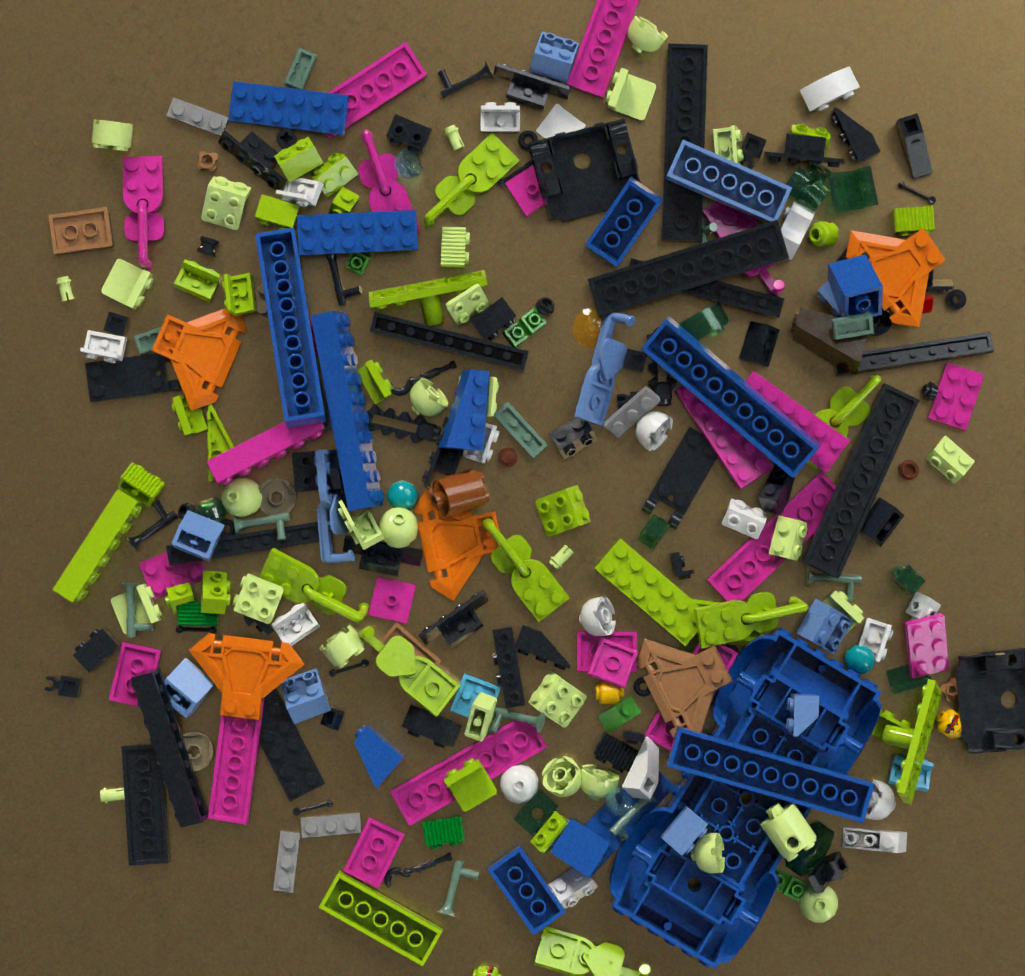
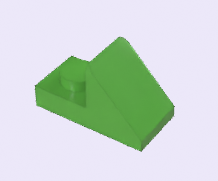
M630 695L597 717L607 733L624 725L625 722L640 714L641 711Z

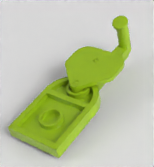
M492 132L462 160L458 168V176H447L437 185L435 194L440 202L425 215L423 225L427 228L432 227L434 219L446 208L455 215L465 214L474 205L475 194L490 190L520 160Z
M877 374L871 375L869 382L858 393L850 387H841L831 397L830 409L820 410L815 415L829 426H831V420L833 426H838L832 428L847 437L848 426H858L868 417L870 407L864 399L880 384L881 377ZM810 460L807 462L815 471L817 470L818 466Z
M486 518L483 521V527L488 530L499 545L491 553L492 562L501 573L511 574L512 588L538 622L570 599L547 567L538 560L530 559L532 549L521 535H513L506 540L494 525L492 519Z
M275 548L270 551L259 578L283 587V597L295 603L312 601L315 609L327 615H333L337 612L357 623L361 622L369 612L370 606L367 603H361L358 607L359 611L342 603L347 589L341 580L331 575L319 578L317 573L308 565Z
M760 592L753 594L747 603L741 600H731L695 608L700 647L703 649L742 640L748 637L753 630L757 632L772 630L777 626L779 617L805 612L808 610V605L796 596H792L789 599V605L777 607L772 593Z
M367 626L359 630L358 636L379 653L376 657V666L389 677L397 676L400 688L434 717H437L461 685L429 659L415 656L413 645L402 636H394L384 645L373 636L375 632L373 627Z
M547 926L543 928L534 961L536 966L570 976H585L590 972L593 976H649L651 968L647 964L641 965L639 971L622 967L625 954L618 945L604 942L595 947L590 940Z

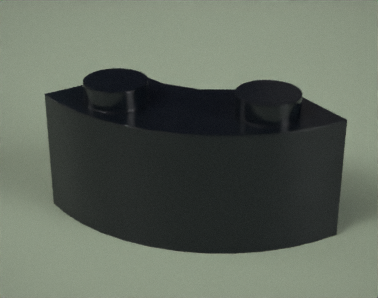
M410 705L402 727L408 729V734L419 737V735L427 737L434 741V745L444 748L445 745L453 748L462 727L439 715L434 717L427 710L414 705Z

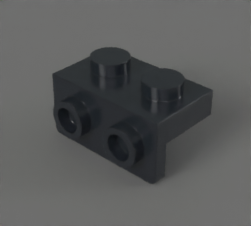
M577 417L549 433L563 459L574 456L578 451L592 445L597 440L588 421Z

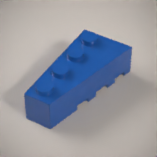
M470 369L462 372L455 393L456 397L451 406L450 416L447 424H445L444 435L438 448L467 451L484 450L489 371Z

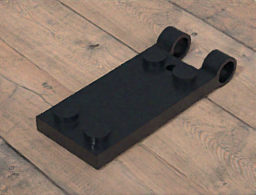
M156 353L125 357L122 361L116 360L115 363L105 361L85 363L91 403L180 391L182 388L178 380L168 381L165 363L171 362L170 359ZM157 370L161 372L159 376L155 374Z
M692 427L688 428L641 509L650 515L658 500L675 509L667 523L668 526L675 530L718 457L702 433ZM669 495L674 496L672 501L668 499Z

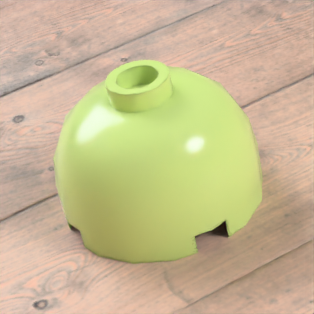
M634 16L628 27V38L633 43L632 48L639 53H642L643 50L654 52L660 49L668 36L663 31L661 33L657 32L656 25L640 16L639 18Z
M421 378L412 387L410 401L413 406L411 408L418 415L434 417L448 407L449 402L439 388L436 391L431 387L433 383L426 378Z
M236 478L223 488L221 495L222 505L231 515L247 517L259 509L262 493L258 489V484L252 479Z
M397 507L391 508L383 514L379 522V529L387 545L402 548L408 546L410 542L416 539L418 524L412 512L405 508Z
M562 756L563 758L552 759L542 772L544 787L557 797H569L575 794L582 783L580 767L573 759L567 756Z
M593 764L583 765L580 787L592 800L607 798L615 792L619 783V775L615 771L604 767V771L595 769L597 765Z
M708 833L701 839L698 838L695 848L691 850L692 861H696L697 866L703 872L716 874L724 871L725 857H722L724 844L720 833Z
M810 885L803 893L801 903L798 902V906L806 919L814 923H823L830 920L836 914L838 898L830 886H827L824 892L817 894Z

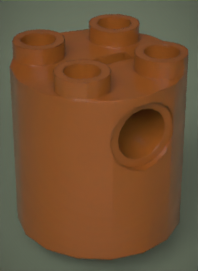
M471 468L434 480L433 492L431 494L433 506L447 518L483 506L486 502H489V495L483 485L485 479L482 472H476V470Z

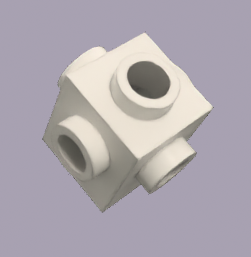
M916 592L909 603L906 613L912 616L910 620L936 615L941 604L928 596Z

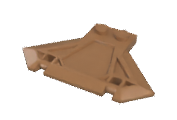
M644 639L637 666L639 670L645 668L648 673L643 678L665 723L672 721L675 727L670 730L672 737L675 736L677 726L702 733L714 692L733 682L716 646H712L694 655ZM655 662H656V664H657V666H658V668H659V669H657V670H655L654 667H653V665H652V664H654ZM680 716L683 717L685 721L684 723H681L679 719Z

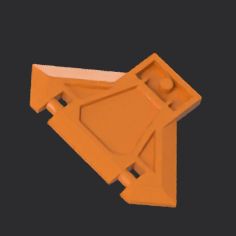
M922 228L907 240L851 230L846 258L850 259L861 256L864 252L868 255V260L883 285L882 309L885 311L887 308H890L893 312L889 319L895 324L920 327L929 272L946 261L925 229ZM897 301H900L904 306L902 309L896 304Z
M224 308L187 323L168 314L166 315L151 351L170 359L191 411L216 402L219 395L213 393L215 387L222 388L241 344V341L236 338L239 332L245 334L247 330L242 315L234 317ZM227 327L232 329L230 335L225 334ZM204 381L209 383L206 389L202 388Z
M429 487L414 507L415 515L422 514L423 522H418L417 524L428 572L434 571L435 579L430 580L431 587L454 601L483 555L492 553L499 546L488 530L483 527V521L486 518L492 519L494 525L500 531L496 511L476 516L469 511H465L447 518L444 517L433 506L431 501L433 488ZM434 511L435 519L431 520L429 512ZM442 569L447 570L448 577L443 578Z
M208 633L189 649L190 653L222 693L220 715L260 720L263 698L305 665L291 645L285 642H281V648L274 647V641L223 635V640L220 641L216 640V634ZM215 648H220L221 653H215ZM273 655L279 656V661L273 660Z

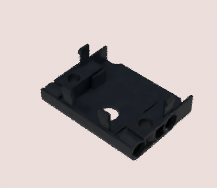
M625 119L608 123L601 122L593 124L592 127L568 133H557L555 136L532 141L528 144L539 190L549 220L560 218L566 221L609 210L631 177L640 182L638 175L639 165L637 158L634 156ZM618 145L624 146L626 153L619 154L616 147ZM579 152L587 153L590 156L591 163L586 169H580L574 164V157ZM541 165H548L550 167V173H543L541 171Z
M1025 648L958 656L959 667L955 671L961 735L962 739L967 743L968 753L978 754L1025 749ZM1007 656L1010 657V663H1009V664H1007V662H1006ZM1006 691L1013 692L1016 697L1015 705L1011 708L1004 707L1001 702V697ZM1016 735L1018 736L1017 743H1015L1014 741Z

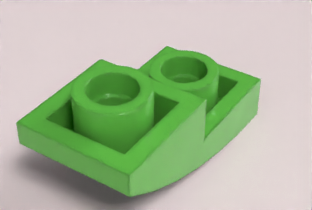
M374 252L350 253L344 267L363 275Z
M533 308L504 330L502 334L512 347H517L547 322L537 309Z
M776 868L775 873L779 877L776 890L801 903V897L810 885Z

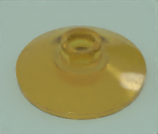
M597 309L583 310L576 316L573 322L574 337L585 347L596 348L604 316L599 317ZM590 324L596 325L595 331L589 330Z

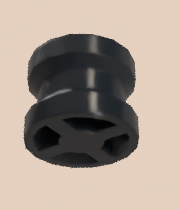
M284 128L277 133L276 140L282 149H287L296 144L297 137L294 131Z
M201 236V244L197 247V252L216 257L215 250L220 242Z

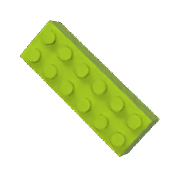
M117 489L52 590L72 603L79 602L80 600L83 601L89 593L87 590L89 585L94 584L99 578L100 574H98L100 568H105L110 561L109 554L113 550L116 551L121 544L120 537L122 534L126 535L132 527V524H130L133 517L137 518L143 509L141 505L143 503L123 490Z
M620 538L594 569L686 647L698 633L694 609L700 606Z
M340 870L319 906L320 909L421 966H424L443 932V928Z

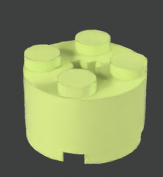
M94 119L91 141L93 147L109 149V145H112V150L128 151L131 148L133 124Z
M350 623L347 624L348 629L342 627L327 639L328 644L326 647L322 644L319 648L334 667L338 666L340 669L349 662V657L353 654L357 656L364 650L365 641L358 636V632Z

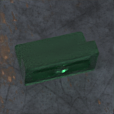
M908 664L886 671L893 694L927 685L928 679L932 680L929 675L912 679L909 676Z

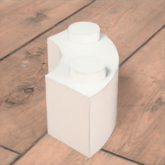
M849 66L815 81L801 89L800 92L809 111L818 109L820 112L828 108L829 103L841 97L845 100L853 96V91L860 88Z
M795 201L791 208L787 206L782 216L785 220L781 226V232L789 255L788 259L790 260L794 257L815 214V211Z

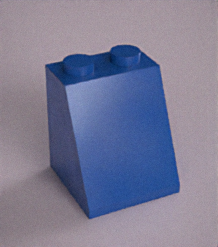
M866 254L828 264V281L841 317L870 312L872 317L882 315L883 285Z
M370 724L367 727L363 725L356 732L355 736L357 739L354 743L373 785L378 788L405 755Z
M572 818L570 821L566 820L568 825L563 829L560 837L556 838L550 845L552 848L550 853L586 877L593 878L613 844Z

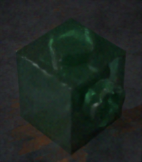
M654 514L642 529L637 540L655 550L666 535L670 524Z

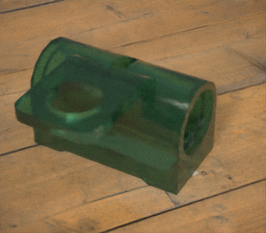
M821 163L820 166L812 165L808 172L798 167L785 185L792 187L790 195L814 212L830 192L823 183L831 174V171ZM816 168H820L824 174L820 173Z

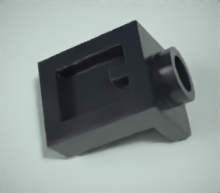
M679 552L670 553L674 577L679 576V580L691 578L690 574H694V570L682 571V567H685L684 556H680Z

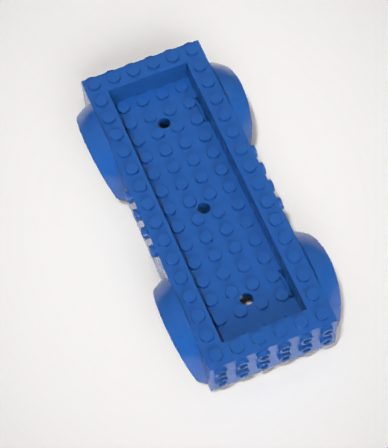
M779 628V630L773 629L770 635H762L753 639L738 653L728 670L733 682L716 691L713 701V716L717 724L711 734H707L847 774L867 744L880 717L882 704L878 698L882 692L877 690L878 685L866 679L864 681L859 679L860 674L851 669L844 670L842 668L843 664L832 658L829 661L825 658V653L815 648L811 650L808 648L809 644L800 638L796 640L791 638L792 633L783 628ZM791 694L818 695L819 717L799 736L790 735L788 730H786V719L790 718V711L787 710V698H791ZM684 771L681 776L684 779L680 785L676 784L671 794L674 796L666 808H655L646 813L629 832L628 839L622 843L610 874V891L613 895L610 901L616 913L622 916L626 914L629 916L630 921L636 925H644L648 929L647 931L658 937L660 935L664 937V941L673 947L677 945L687 956L691 958L695 956L702 965L707 968L711 966L716 969L719 963H729L740 952L755 931L772 901L779 883V877L775 870L783 857L760 824L769 817L766 810L779 802L784 807L792 802ZM745 793L751 795L748 803H742L741 797ZM795 804L804 819H806L812 808ZM685 806L690 808L708 824L706 826L708 830L705 834L720 833L724 844L722 857H725V868L722 873L711 874L703 872L697 866L696 861H692L691 851L681 856L661 838V835ZM690 878H697L699 880V886L696 889H691L688 886Z

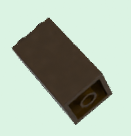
M800 307L799 314L795 313L792 321L791 331L794 332L793 339L852 374L857 375L868 335L834 340L831 319L840 317Z

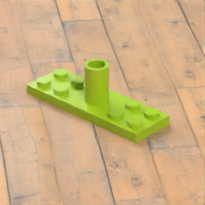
M485 270L369 292L370 308L383 309L387 307V304L394 303L395 306L406 304L408 300L420 298L425 325L441 324L444 322L439 294L450 292L461 294L465 289H469L475 284H479L484 289V286L488 285Z
M928 679L927 685L923 686V700L917 707L916 714L918 718L915 729L910 730L887 724L883 732V744L908 749L907 758L902 761L901 779L897 780L896 790L902 801L910 805L913 802L942 696V691L935 680Z

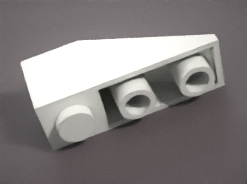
M645 737L622 788L633 798L650 800L658 784L659 747L649 737Z
M843 827V848L891 853L906 852L907 832Z

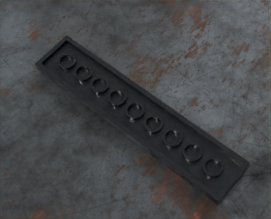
M668 43L662 241H702L703 195L667 180L666 176L682 140L703 149L705 148L708 45Z
M775 220L588 279L598 315L602 317L788 259L789 255L779 222Z
M886 383L882 384L802 562L837 579L840 577L919 403V399Z

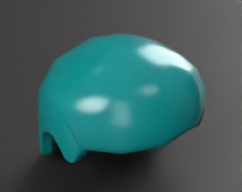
M398 481L393 483L388 489L387 499L394 508L400 507L411 510L418 503L419 493L417 488L410 482Z
M854 645L851 649L846 650L845 664L848 669L858 674H865L874 667L875 656L868 647Z

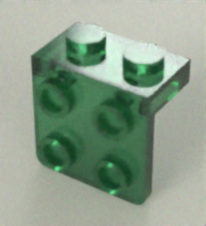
M871 166L828 174L833 206L836 212L861 210L879 204Z

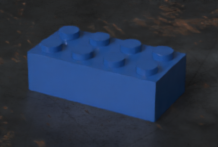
M631 177L585 245L618 267L664 199Z
M518 845L487 868L533 935L566 913V909L521 845Z

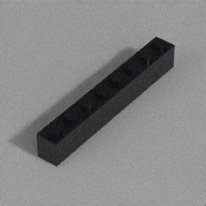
M374 312L370 328L371 333L524 371L529 351L377 312Z
M159 667L140 672L131 678L132 688L136 692L138 706L144 716V725L149 731L150 743L154 747L156 761L161 768L163 782L167 786L169 800L175 810V819L179 822L180 828L202 823L208 818V812L161 669Z

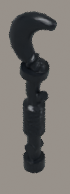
M453 360L450 364L443 367H436L425 372V374L421 373L420 377H415L414 379L409 377L406 385L401 388H397L390 383L393 387L390 392L396 396H403L421 378H433L445 370L456 368L457 365Z
M447 853L446 856L435 860L425 861L419 866L407 869V867L404 869L398 867L391 868L384 878L386 887H391V879L396 875L410 877V874L415 871L420 873L421 870L424 871L432 868L438 863L453 860L451 853Z

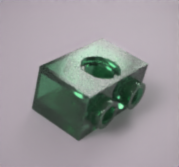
M909 564L898 565L891 572L893 576L890 580L906 595H913L926 582Z
M540 789L534 798L528 801L514 816V819L530 835L534 832L537 834L544 825L543 822L550 818L555 811L558 812L556 809L558 804ZM533 809H542V817L534 818L532 816Z

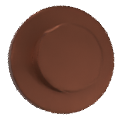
M505 447L500 450L498 461L502 466L511 467L517 462L518 456L513 448Z
M906 460L901 463L899 473L906 480L914 479L919 473V466L912 460Z

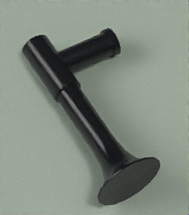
M486 61L484 67L479 72L454 84L451 83L445 69L438 72L445 86L444 89L440 90L443 98L460 91L462 88L482 78L491 77L494 79Z
M322 254L327 258L330 265L338 305L347 304L346 297L361 295V286L344 290L337 266V254Z
M156 500L152 505L162 518L141 534L132 538L126 537L136 553L140 543L178 518L174 510L168 514L160 500Z

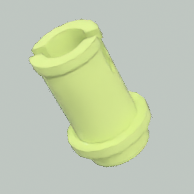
M455 125L444 129V135H447L453 151L465 146L457 131L459 128H456Z
M68 276L57 278L56 282L62 302L67 301L66 293L68 300L74 299L70 285L71 279Z
M564 545L554 557H550L549 563L558 570L562 568V564L574 553L570 548L568 549V546Z
M104 788V790H100L101 802L106 804L108 801H124V788Z

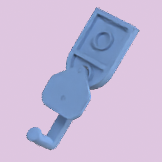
M616 312L604 316L592 358V366L587 371L581 387L574 417L599 426L604 425L614 389V375L623 368L627 354L625 344L613 340L611 337L616 322H622L626 326L631 327L635 323L634 316Z
M316 450L314 456V464L317 467L316 485L318 486L321 500L317 508L321 560L328 564L354 561L355 555L352 550H349L347 553L333 554L332 533L334 535L346 534L348 531L344 523L347 518L343 520L338 511L341 508L338 502L341 500V489L334 490L329 479L331 475L330 470L339 468L337 450Z

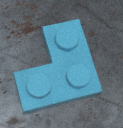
M464 673L460 683L461 686L456 693L450 711L469 717L472 704L479 693L482 692L497 698L501 687Z

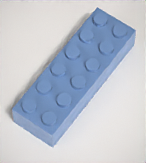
M682 140L666 176V179L764 223L779 219L792 189L788 185L685 140Z

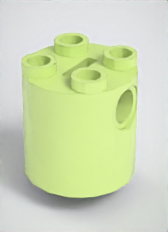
M778 802L766 810L769 817L760 825L782 857L787 859L788 862L796 858L800 850L804 849L807 851L815 845L814 842L817 836L794 803H789L782 807ZM791 837L797 838L798 841L792 840Z

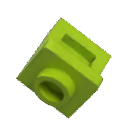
M342 187L333 200L328 213H350L360 196Z
M190 582L167 588L168 596L165 597L167 607L172 608L173 614H177V605L195 601Z

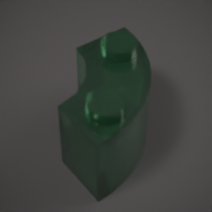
M720 302L680 322L679 325L699 341L711 333L717 335L725 330L724 326L729 324L730 321Z
M819 821L809 824L817 836L814 842L815 845L807 851L804 849L800 850L797 853L798 856L789 862L786 859L785 866L800 877L811 872L820 864L832 844L834 831Z

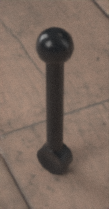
M532 161L527 162L506 178L500 179L497 182L498 186L503 187L505 182L533 164Z
M903 181L898 183L900 189H906L928 200L929 204L936 202L934 196L929 197L907 186Z
M177 626L175 629L177 633L189 631L215 634L217 632L215 626L210 628Z
M364 659L361 663L337 670L331 669L329 675L334 677L341 672L361 666L367 667L369 661Z
M327 800L325 803L301 809L296 807L293 809V814L298 816L301 812L325 806L332 807L333 801Z

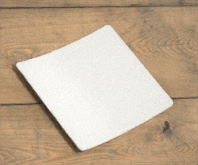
M556 104L536 129V132L542 137L548 138L555 136L557 133H568L584 129L586 124L574 117L559 104Z

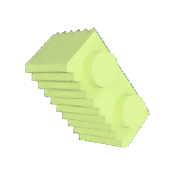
M442 227L441 268L465 269V264H469V252H465L466 244H470V233L466 232L465 227Z
M482 692L478 694L471 707L464 733L465 736L483 741L491 725L497 698Z

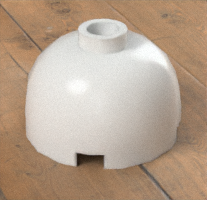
M659 411L645 414L636 422V438L638 442L647 450L651 451L652 449L655 451L668 437L664 434L667 429H672L673 419Z
M602 596L590 599L583 605L579 621L589 634L593 636H606L614 632L616 620L612 621V614H615L611 601L607 597Z
M517 764L501 775V792L512 803H527L538 792V776L527 765Z
M873 780L875 785L865 818L882 820L895 809V796L893 790L886 783Z

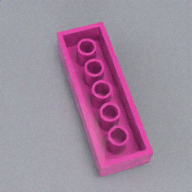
M283 422L206 461L216 484H222L224 487L233 482L234 477L240 475L242 478L250 474L252 468L257 466L260 469L268 465L270 459L275 457L277 460L287 455V450L293 448L295 451L303 447L305 441L310 439L313 442L321 438L325 428L322 423L286 428V424Z

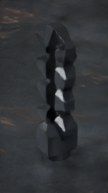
M654 332L646 336L647 340H649V338L654 334ZM653 360L652 363L648 364V371L655 378L648 381V386L660 397V402L656 406H670L672 390L677 385V380L671 378V374L666 371L667 382L658 383V363Z
M373 404L371 409L366 411L369 415L367 426L370 432L381 429L382 435L385 436L395 432L396 438L400 440L410 435L412 443H418L422 440L436 442L441 432L440 426L427 422L422 415H418L413 420L408 412H402L398 416L393 408L389 407L384 412L377 404ZM374 414L417 424L416 433L373 423Z

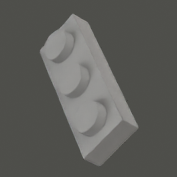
M174 97L166 115L169 118L218 136L222 135L229 121V117Z
M645 386L604 422V427L619 438L660 402V397Z
M360 812L300 818L302 838L362 833Z
M280 831L274 891L290 893L294 891L301 833Z

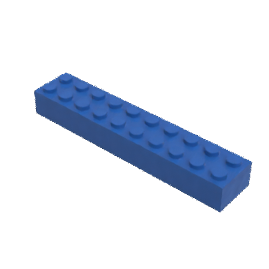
M288 228L257 233L255 237L286 428L326 422L295 229Z
M329 311L311 315L348 511L383 506L384 493L380 490L379 482L381 477L375 464L377 456L372 449L373 436L367 426L369 415L365 412L364 404L366 400L364 393L361 392V375L357 373L356 365H358V358L353 350L354 338L349 330L351 325L350 318L346 312Z
M670 316L664 320L641 348V350L792 478L796 476L820 448V443Z
M677 726L666 764L674 769L864 823L875 785L868 780L681 726Z

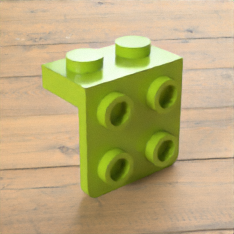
M578 485L535 501L546 535L549 537L591 522L589 511L585 507L583 494L579 490Z
M479 758L467 760L463 763L464 767L456 770V768L446 773L447 777L444 778L447 787L449 786L460 807L465 812L497 793L496 787Z

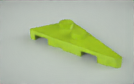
M212 404L207 406L208 460L234 448ZM209 470L208 480L211 483L215 480Z

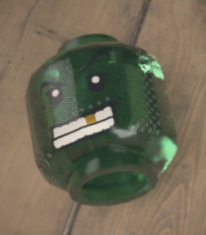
M217 497L201 500L198 508L195 509L196 514L216 522H221L223 517L226 516L222 500L220 501Z

